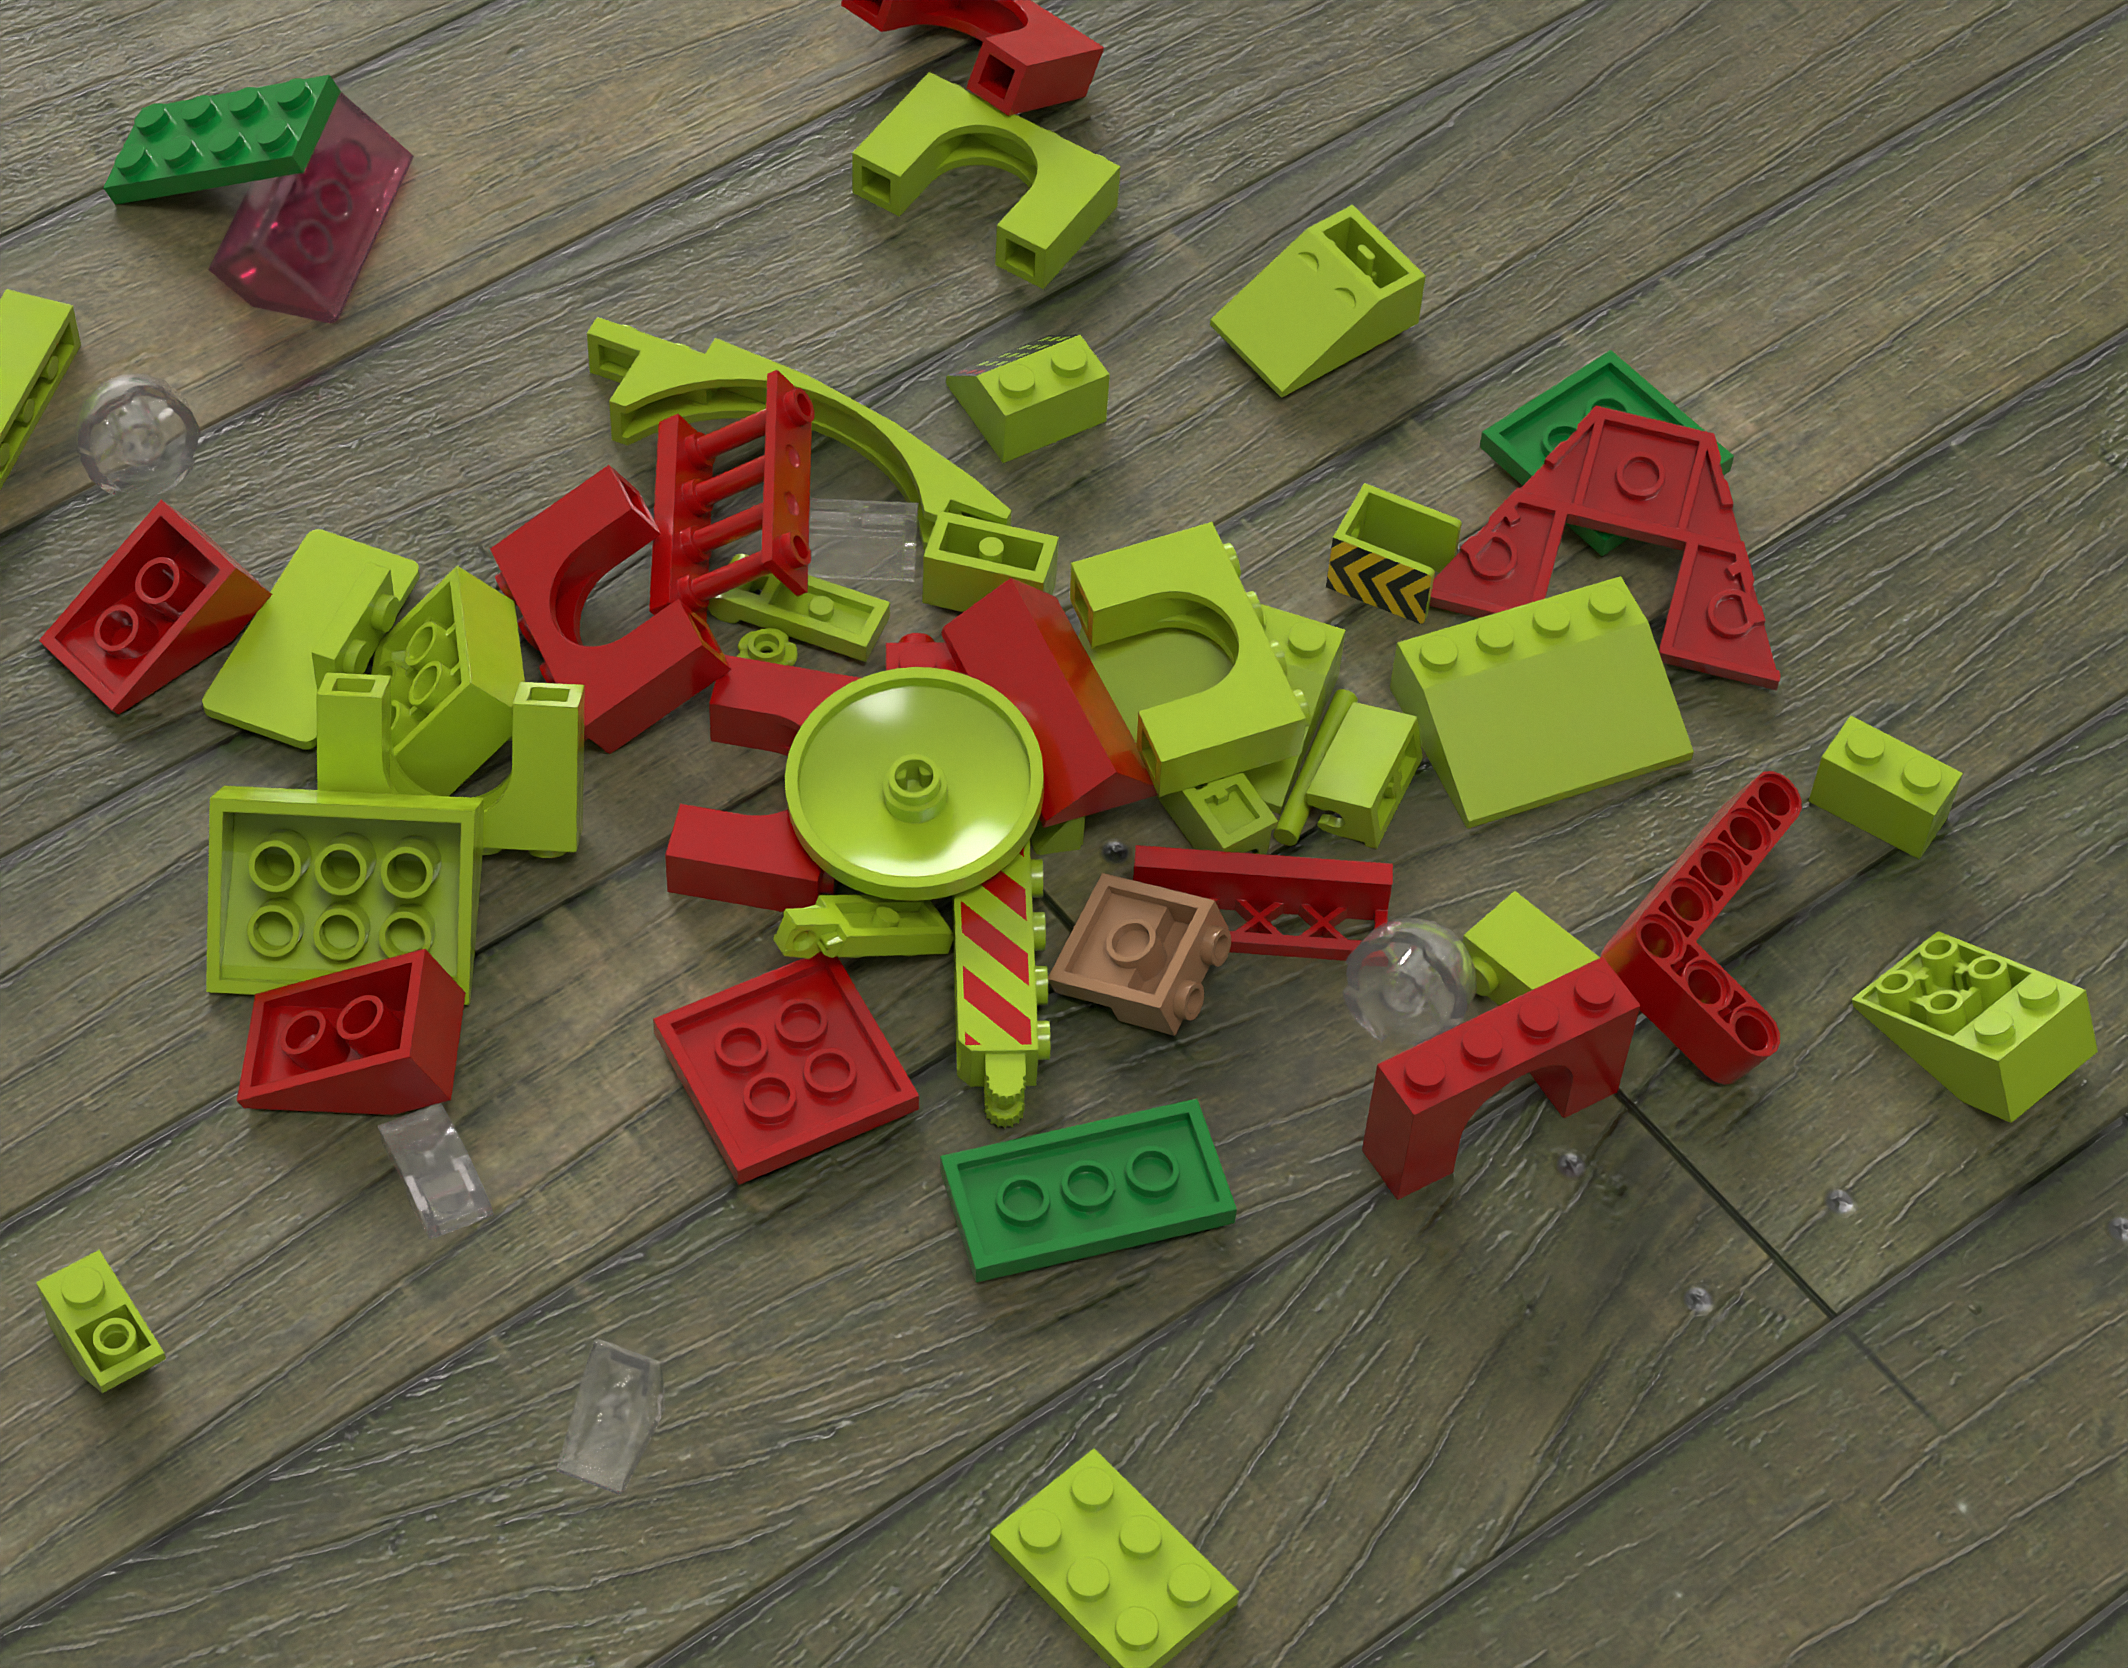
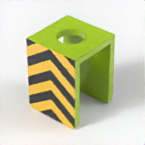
M1364 483L1333 536L1326 588L1418 624H1423L1428 616L1435 571L1440 573L1457 555L1462 522L1455 517Z

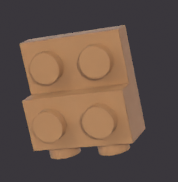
M1102 873L1048 976V981L1055 993L1111 1007L1118 1021L1175 1036L1183 1019L1191 1021L1198 1016L1204 1001V988L1201 983L1210 965L1219 967L1227 959L1231 947V934L1215 900Z

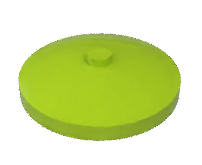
M931 667L897 668L871 674L849 683L825 699L809 715L795 736L788 754L785 770V794L790 821L798 840L812 860L826 873L850 888L880 898L905 901L931 900L951 896L980 885L1004 869L1020 853L1035 830L1041 814L1044 798L1043 761L1038 741L1026 718L1012 702L991 686L965 674Z

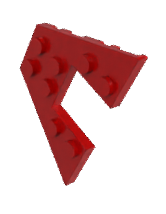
M1595 406L1577 425V430L1566 441L1561 442L1545 458L1544 464L1521 488L1517 487L1492 513L1489 517V522L1476 535L1469 537L1460 547V552L1433 581L1429 606L1482 618L1546 598L1566 523L1684 551L1659 648L1662 663L1777 690L1781 677L1774 663L1764 626L1766 620L1762 606L1758 604L1753 586L1755 580L1744 541H1741L1733 512L1734 503L1728 481L1723 476L1720 465L1721 456L1714 433Z

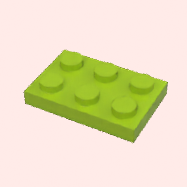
M1095 1448L990 1531L989 1545L1110 1668H1162L1236 1606L1238 1602L1239 1591Z

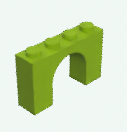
M930 72L852 153V193L899 217L931 182L949 170L969 165H985L1003 169L1017 176L1028 186L1029 190L997 224L995 265L1043 290L1118 207L1121 166L1015 114L1008 116L960 85L951 83Z
M1213 522L1071 563L1070 601L1092 648L1150 630L1175 627L1193 630L1209 637L1224 649L1232 661L1233 668L1230 673L1214 687L1191 696L1138 711L1136 747L1159 797L1300 755L1303 750L1305 727L1311 725L1310 709L1303 692L1300 689L1293 691L1286 678L1287 663L1282 647L1277 640L1269 641L1263 629L1264 617L1259 599L1254 591L1246 592L1239 579L1241 577V569L1236 551L1231 543H1222Z
M326 673L316 694L317 790L438 796L416 785L404 773L395 757L391 738V676ZM520 682L513 701L512 771L493 790L480 796L472 797L484 798L482 855L495 854L502 849L528 850L531 855L541 858H555L566 854V852H577L583 831L585 685Z

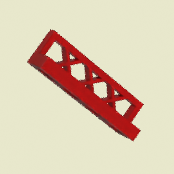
M1143 845L1135 846L1132 880L1215 900L1219 909L1235 910L1246 921L1237 930L1229 931L1231 934L1229 952L1382 964L1386 962L1388 908L1393 883V864ZM1282 914L1299 915L1311 927L1299 936L1283 935L1271 922ZM1345 919L1373 920V941L1346 939L1334 927Z

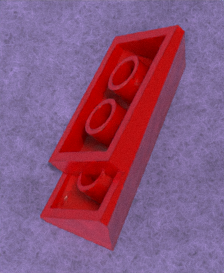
M1009 578L942 628L941 635L959 673L978 679L1000 692L1018 708L1031 726L1038 741L1043 761L1044 798L1039 817L1043 828L1158 795L1136 747L1137 743L1055 596Z

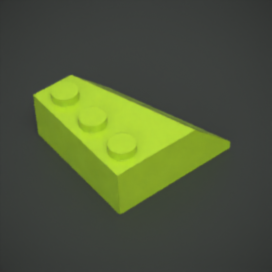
M456 566L381 639L375 651L371 675L391 676V738L395 757L404 773L416 785L432 794L450 796L506 741H512L513 701L520 682H525L515 602L459 566Z

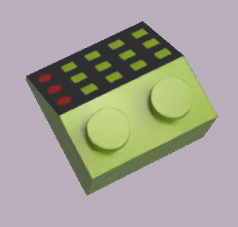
M1047 335L946 376L947 386L1003 463L1104 423L1107 420L1110 374L1081 335Z

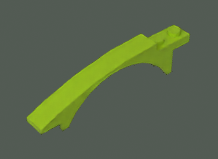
M600 317L595 319L587 332L589 372L620 383L609 400L612 441L628 446L647 436L658 433L659 422L676 414H680L688 423L748 417L766 409L767 374L778 370L796 388L803 389L811 399L815 412V417L812 421L813 431L836 439L854 449L876 465L893 482L914 515L919 528L923 550L927 548L939 511L1011 526L1012 510L976 479L897 423L809 375L718 338L713 340L704 354L684 344L672 343L640 332L629 325H620Z

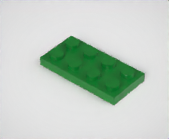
M323 75L306 79L295 78L284 83L262 87L250 86L239 91L211 96L200 95L193 99L167 104H151L142 108L136 116L134 126L121 152L115 159V164L103 189L114 204H121L304 173L341 91L330 75Z
M1197 1098L940 1156L941 1176L975 1283L1234 1224L1236 1220L1237 1208Z

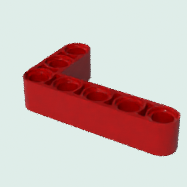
M1766 771L1758 775L1718 810L1608 941L1601 953V957L1605 958L1641 1005L1639 1010L1706 1076L1714 1082L1724 1085L1734 1084L1775 1053L1780 1045V1032L1771 1015L1696 941L1793 824L1802 810V799L1798 789L1788 778L1774 771Z

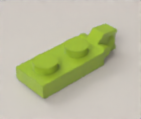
M865 894L819 895L815 905L805 908L785 909L777 934H774L773 938L784 956L810 959L820 951L825 956L834 958L836 955L838 957L861 958L863 956L948 954L955 935L930 900H893Z

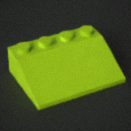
M1621 576L1404 640L1396 645L1390 690L1404 714L1417 716L1421 746L1467 829L1692 760L1694 751L1651 628Z
M1261 604L1264 617L1263 629L1269 641L1277 640L1281 645L1287 663L1286 678L1293 691L1300 689L1303 692L1311 714V725L1305 727L1302 754L1243 772L1271 812L1281 814L1339 677L1346 630ZM1081 627L1078 636L1136 743L1138 711L1206 691L1220 683L1233 668L1232 661L1219 644L1209 637L1189 629L1175 627L1159 628L1093 648L1088 641L1083 627Z
M223 786L210 797L206 992L255 995L290 984L426 949L466 992L464 1005H469L471 1002L482 871L484 798Z

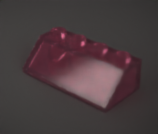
M340 92L305 172L251 182L208 270L252 307L330 324L337 321L414 155Z

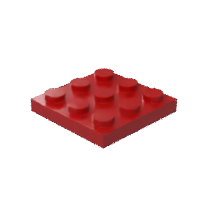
M820 951L810 959L802 958L653 1018L654 1034L738 1185L919 1110L918 1092L837 955L831 958L825 956Z

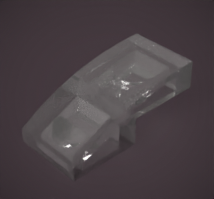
M441 1103L378 1125L383 1147L404 1182L409 1204L430 1240L494 1216L492 1206L475 1167Z

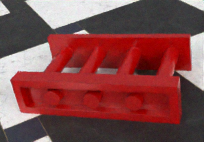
M778 370L767 374L766 409L707 435L698 432L680 414L673 415L659 422L654 521L661 535L653 540L649 611L653 615H656L679 599L706 622L707 606L711 598L771 573L797 597L808 593V564L811 562V550L809 547L811 430L815 412L807 393L801 388H796ZM765 436V455L712 477L715 457ZM764 482L762 503L710 525L711 511L713 510L714 503ZM762 530L761 551L709 572V558L713 550Z

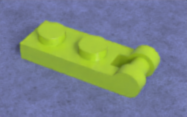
M736 554L732 558L730 563L740 560L749 555ZM771 573L711 598L708 605V610L712 615L723 622L736 623L742 620L763 628L778 629L790 637L864 662L868 660L890 618V602L808 575V593L798 597ZM757 589L762 590L760 595L754 594L752 592H754Z

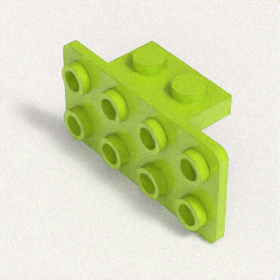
M316 529L310 531L272 588V596L256 613L203 696L202 704L205 714L211 718L301 749L314 748L317 745L316 694L326 673H364L381 639L393 626L397 614L420 578L418 564L411 559L325 530Z

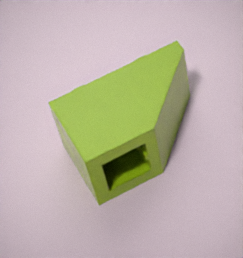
M100 1250L36 1282L50 1328L79 1375L101 1393L166 1360L164 1351Z

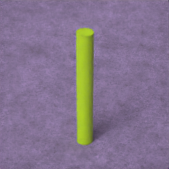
M1337 690L1327 709L1278 821V826L1274 830L1273 836L1281 844L1293 846L1300 837L1313 807L1307 803L1306 792L1352 703H1358L1357 696L1349 690Z

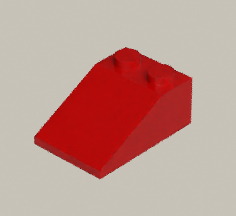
M161 499L39 641L103 703L119 715L232 642L272 596V593L202 529Z
M421 949L257 993L254 998L237 1102L246 1109L395 1115L450 1101L466 992L426 949Z

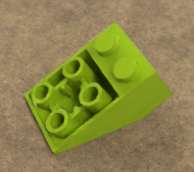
M1352 204L1307 228L1210 319V326L1282 398L1418 324L1426 275Z
M1937 931L1852 998V1004L1856 1010L1960 1101L2010 1123L2098 1052L2085 989L1940 931Z

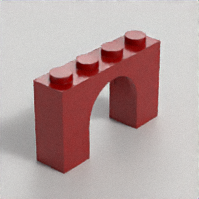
M842 0L840 4L880 32L928 24L955 29L983 41L966 88L1008 116L1086 97L1104 51L1103 46L1031 0Z
M607 465L494 545L490 550L501 570L500 573L495 575L497 584L504 595L513 600L516 606L518 605L523 615L517 620L519 629L527 641L536 650H540L545 662L539 665L541 674L547 683L585 685L584 742L587 739H591L607 753L611 754L725 675L731 668L709 625L679 599L617 641L601 646H583L580 636V619L583 606L591 590L606 573L661 535L639 491L614 468Z
M724 655L731 670L715 681L709 702L711 741L788 756L795 736L809 715L834 692L860 678ZM680 804L665 854L667 892L784 912L785 909L805 908L815 905L819 895H835L839 881L817 865L802 847L791 824L788 809L774 814L759 816Z
M1602 956L1377 1064L1362 1146L1363 1153L1395 1198L1399 1200L1452 1174L1461 1135L1470 1118L1496 1092L1527 1073L1531 1074L1563 1119L1617 1093L1641 1005Z

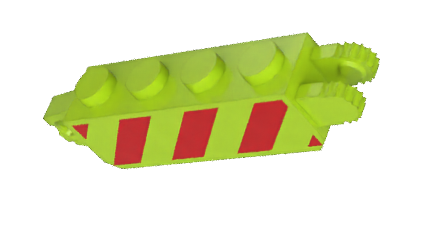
M1030 839L1020 853L995 876L969 890L952 895V925L955 935L953 959L957 1076L970 1087H984L986 1119H990L991 1124L994 1123L997 1127L1003 1126L1005 1129L1007 1126L1013 1127L1015 1123L1019 1124V1119L1023 1118L1026 1086H1036L1038 1060H1050V1021H1037V1005L1048 1004L1047 966H1035L1034 951H1045V912H1033L1032 898H1043V860L1031 859Z

